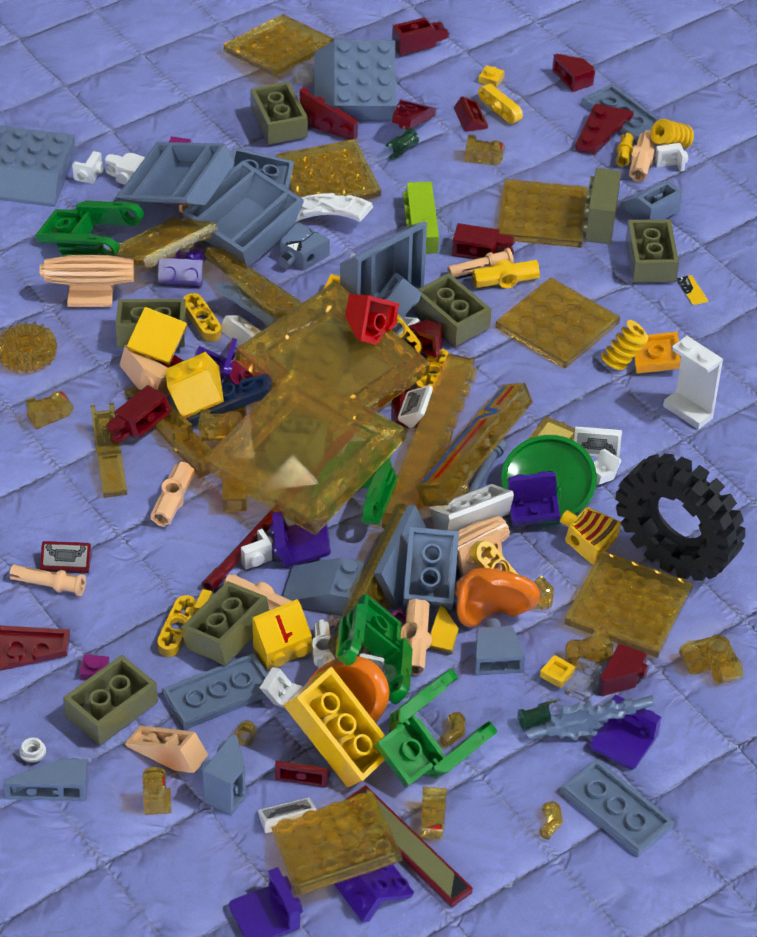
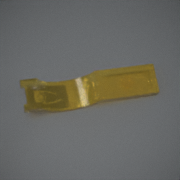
M109 403L110 410L97 412L95 405H90L103 497L127 495L119 443L112 442L110 438L112 433L106 427L107 423L115 417L114 403Z

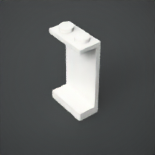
M686 336L672 346V351L681 356L676 391L664 400L663 407L699 430L713 419L723 359L689 336Z

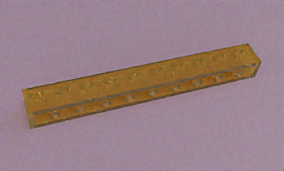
M448 353L432 391L425 414L420 420L398 473V481L382 517V528L395 531L408 505H416L418 512L420 509H424L427 500L426 493L431 492L433 486L432 478L438 474L440 465L427 481H422L446 454L445 445L450 444L453 434L452 428L456 429L458 424V413H462L464 410V398L470 395V383L476 380L477 369L474 368L475 359Z

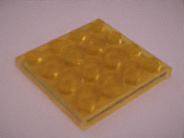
M281 14L224 43L223 49L224 52L275 77L306 60H310L314 56L315 51L332 42L334 38Z
M356 139L276 154L278 158L294 161L289 189L299 197L335 193L338 196L347 197V195H351L365 200L381 196V189Z
M505 179L498 223L499 234L510 235L514 237L515 242L582 248L584 212L588 187Z
M173 217L120 243V249L115 256L134 259L135 266L150 268L157 265L158 261L163 258L168 259L175 256L176 251L180 249L185 250L193 247L194 242L198 240L203 241L211 238V234L218 231L216 222Z
M550 277L496 321L495 328L566 369L620 323V316Z
M601 551L568 611L564 624L658 658L692 591L693 583Z
M372 791L358 794L355 797L340 802H333L328 806L316 809L317 811L309 810L303 816L292 820L282 819L277 825L271 826L273 837L297 896L403 861L401 852Z

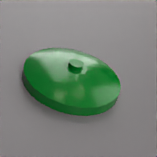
M558 435L532 437L516 446L506 458L501 474L502 487L508 489L507 479L517 474L530 475L541 471L556 473L560 519L566 510L576 516L580 515L589 506L595 495L597 485L595 464L589 453L580 444L569 438ZM560 521L546 522V523H538V524L554 525V524H560Z

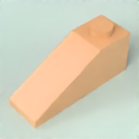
M125 345L119 366L135 386L142 390L149 385L166 396L171 395L167 388L165 372L167 367L150 357L127 349V345Z
M140 725L125 742L128 748L174 771L194 773L209 756L196 732Z

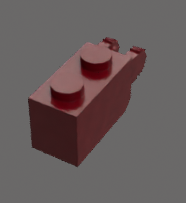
M425 17L392 25V40H395V50L399 55L436 47V42L445 40L449 36V32L444 28L442 22L430 23Z
M457 223L452 243V256L478 259L485 257L489 252L493 254L502 252L505 248H509L513 255L514 250L512 246L515 244V240L510 235L499 234V229Z
M147 385L115 410V417L106 425L108 431L112 433L110 436L112 442L118 444L130 435L134 438L141 437L171 413V409L166 395Z

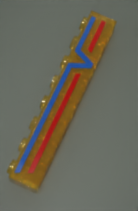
M526 383L502 385L418 483L416 488L424 506L449 505L533 403Z

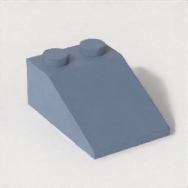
M236 147L232 148L231 157L235 164L231 170L243 160L283 187L289 189L294 161Z
M409 527L402 606H407L409 600L419 599L426 600L430 604L429 609H439L442 606L446 610L451 611L454 603L459 531Z
M336 558L294 565L283 597L291 601L298 599L302 609L347 616V612L354 610V606L358 604V599L364 585L365 562Z

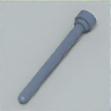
M499 437L490 438L486 446L487 456L467 493L480 489L495 459L503 455L507 448V444L503 439Z

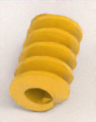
M659 119L653 124L650 131L652 141L660 145L680 143L682 148L687 149L694 139V131L689 125L668 119Z
M633 320L626 322L628 327L623 326L621 328L622 333H617L616 339H612L610 342L612 346L608 345L605 348L606 352L601 353L602 360L616 370H624L627 364L632 361V357H635L643 347V344H646L648 341L646 331Z

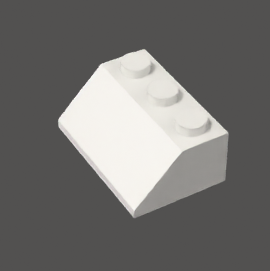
M490 484L429 507L434 529L458 531L472 523L496 516L503 517L509 515L514 497L513 491Z

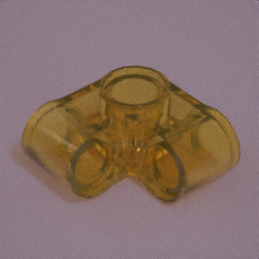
M713 635L708 638L689 641L679 648V654L690 674L694 675L710 670L717 685L743 678L742 664L733 651L729 640L722 635Z

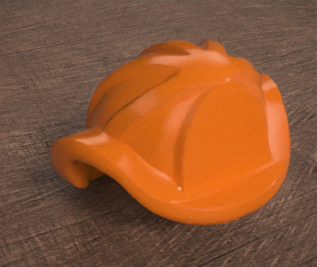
M486 567L470 570L456 582L455 594L458 598L457 616L460 622L469 628L478 626L484 618L491 614L504 613L514 617L528 612L539 603L541 597L538 586L529 578Z
M356 656L357 660L350 666H345L338 659H334L315 671L308 680L309 682L318 673L332 667L375 723L383 715L389 701V685L384 673L374 662L364 657Z

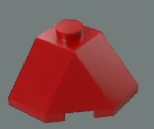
M349 294L345 317L357 341L377 345L382 340L381 336L396 326L399 303L369 295Z

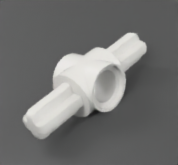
M323 619L315 623V637L312 640L313 661L318 669L336 659L335 640L330 635L329 623L324 622Z

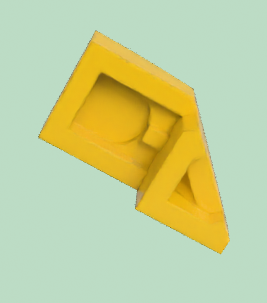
M442 606L439 607L431 631L432 643L429 648L453 654L459 629Z

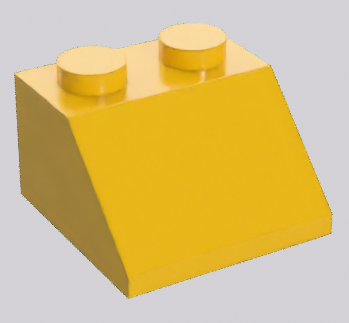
M206 352L165 369L167 388L183 419L224 402L219 366Z

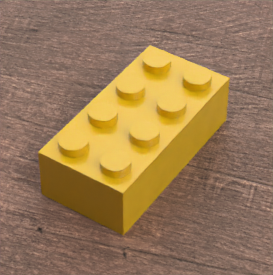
M332 667L315 675L283 704L347 788L362 782L385 760L374 745L385 736Z

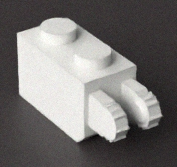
M127 153L123 157L109 154L105 159V163L108 164L106 173L116 177V182L125 185L145 157L134 153Z

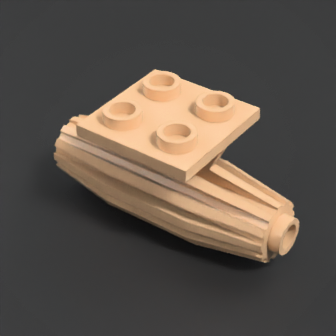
M68 255L45 259L44 264H40V277H44L45 282L69 285L68 307H112L114 285L134 282V259L110 255Z
M492 517L472 523L458 530L456 570L460 569L461 577L470 570L479 568L470 555L471 547L475 542L489 541L503 556L501 543L509 538L510 531L509 526L502 517ZM481 548L482 554H481L480 556H481V557H487V556L484 554L485 548ZM497 563L494 569L502 571V566Z

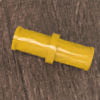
M630 133L622 134L621 141L617 146L618 156L616 163L620 167H624V164L628 166L629 158L633 153L632 143L634 137Z

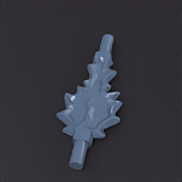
M653 695L633 701L632 698L625 699L620 703L610 700L606 705L601 707L597 705L592 708L591 701L582 705V702H578L571 707L563 705L558 715H551L550 721H546L545 725L527 729L529 739L549 734V736L557 735L560 739L566 736L578 741L580 736H595L597 734L595 729L601 728L604 725L602 722L607 723L610 718L623 719L625 715L635 714L636 710L654 706L655 701Z

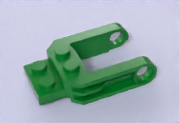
M85 200L76 204V209L74 210L55 209L35 236L38 242L56 243L62 256H115L120 249L119 243L109 237L89 235L94 225L137 226L144 217V212L139 205L131 202ZM128 211L134 213L136 218L130 216ZM103 244L109 246L112 251L106 249Z
M392 441L351 442L348 444L341 460L335 458L328 462L307 506V521L321 517L327 521L341 488L345 487L347 489L369 488L365 496L366 501L361 518L366 525L379 524L398 481L390 461L395 449Z
M364 593L358 599V604L354 606V610H349L347 616H342L339 620L335 657L345 666H350L357 660L355 657L358 655L362 644L372 656L384 658V675L389 685V701L396 705L406 697L410 690L413 649L406 638L401 639L402 623Z
M452 668L441 674L390 714L389 733L374 744L404 787L411 785L422 775L438 778L448 773L498 732L492 722L488 721L444 755L441 747L423 722L415 716L416 712L445 691L447 686L459 679Z

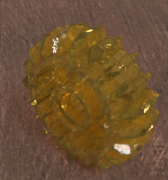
M27 321L25 324L17 322L16 326L9 325L8 330H2L0 335V362L3 367H8L9 371L15 369L17 374L21 371H25L27 374L28 371L33 370L36 373L37 369L44 370L45 365H51V361L55 359L57 353L56 337L50 328H45L44 324L37 325L36 321L32 324H28Z

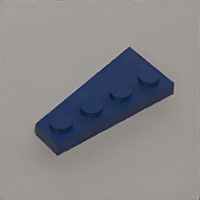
M268 374L242 379L239 384H233L232 382L223 383L224 402L186 418V423L191 428L216 418V414L219 416L222 414L221 416L226 413L271 396L272 379Z

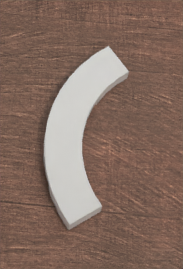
M335 193L308 195L301 197L304 203L296 222L319 215H339L361 222L373 208V205L367 200L347 195V197L338 196Z

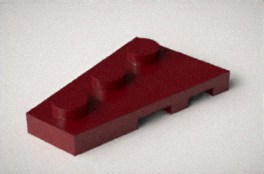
M303 86L300 89V103L308 117V126L355 141L358 137V120L339 108L333 109L320 96L318 98L314 97L306 87Z
M400 99L397 109L393 113L392 123L398 124L402 129H411V127L434 117L436 108Z
M594 104L575 144L576 151L596 154L610 141V137L616 131L619 132L623 128V124L627 120L630 121L634 117V111Z
M0 625V671L67 656L71 636L70 629Z

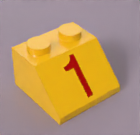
M298 599L252 617L253 651L267 671L272 667H280L289 661L304 657L312 652V635Z

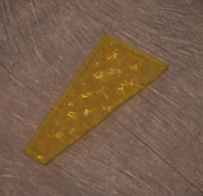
M207 247L204 255L211 263L223 271L245 291L246 295L253 298L274 318L286 320L296 318L302 320V318L313 317L315 310L223 249Z

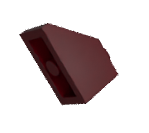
M563 54L553 55L552 71L572 92L593 86L595 69L584 58Z
M427 319L409 325L408 327L422 343L421 353L439 358L443 347L441 324ZM407 339L408 348L416 350L415 345L417 343H411Z
M619 643L600 678L598 695L606 696L635 688L640 678L645 679L649 669V665L646 664L647 653Z

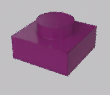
M84 654L79 672L80 680L86 681L110 663L109 657Z

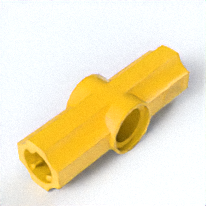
M500 260L493 267L472 270L475 288L499 284L502 288H511L518 281L540 278L537 260L519 263Z

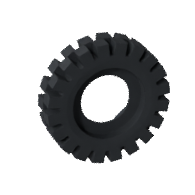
M664 453L661 457L658 454H654L647 459L644 458L619 484L620 488L616 491L615 500L619 502L616 505L617 515L624 517L620 523L625 533L635 532L630 540L637 549L644 545L648 548L643 554L648 560L653 563L657 557L660 558L659 568L670 573L675 568L676 576L686 580L690 576H692L694 581H703L706 577L708 579L714 578L738 555L744 545L742 540L745 538V528L740 526L744 522L742 513L738 510H732L737 503L731 493L720 495L721 490L725 486L717 478L710 483L706 480L709 471L701 465L692 471V460L681 456L676 461L674 454ZM664 497L673 501L678 499L683 502L682 506L693 517L696 515L701 522L699 524L701 535L696 538H688L675 531L659 512L660 498Z

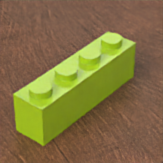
M407 182L406 191H403L402 194L403 204H407L404 205V217H408L406 219V228L425 221L427 223L425 254L438 253L439 233L432 182Z

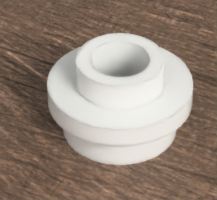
M28 738L20 747V757L28 763L39 762L46 755V747L38 738Z

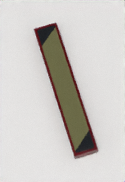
M366 785L345 799V804L451 908L472 894L473 888Z

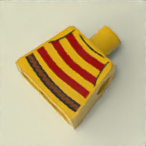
M590 507L585 508L579 516L566 510L560 519V523L568 527L565 538L566 543L593 565L618 538L622 526L619 520Z

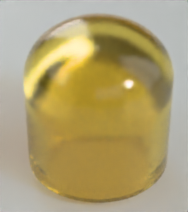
M244 720L238 724L234 734L237 735L239 745L248 746L253 742L257 734V727L252 721ZM243 732H249L251 738L247 741H243L241 739V734Z

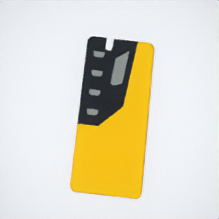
M692 275L677 278L678 283L692 305L708 302V299Z

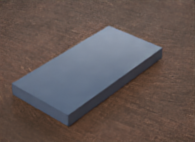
M613 84L582 98L581 104L590 111L594 104L634 111V117L623 124V128L619 133L624 135L626 133L632 134L635 145L638 142L640 133L645 132V130L651 131L653 124L659 120L658 117Z
M408 505L374 572L391 609H398L402 604L409 527L426 528L416 505Z
M251 653L229 662L226 666H218L162 688V695L182 729L187 730L266 698L267 696L260 689V686L268 673L255 653Z
M597 758L560 787V793L636 857H639L674 828L675 822Z

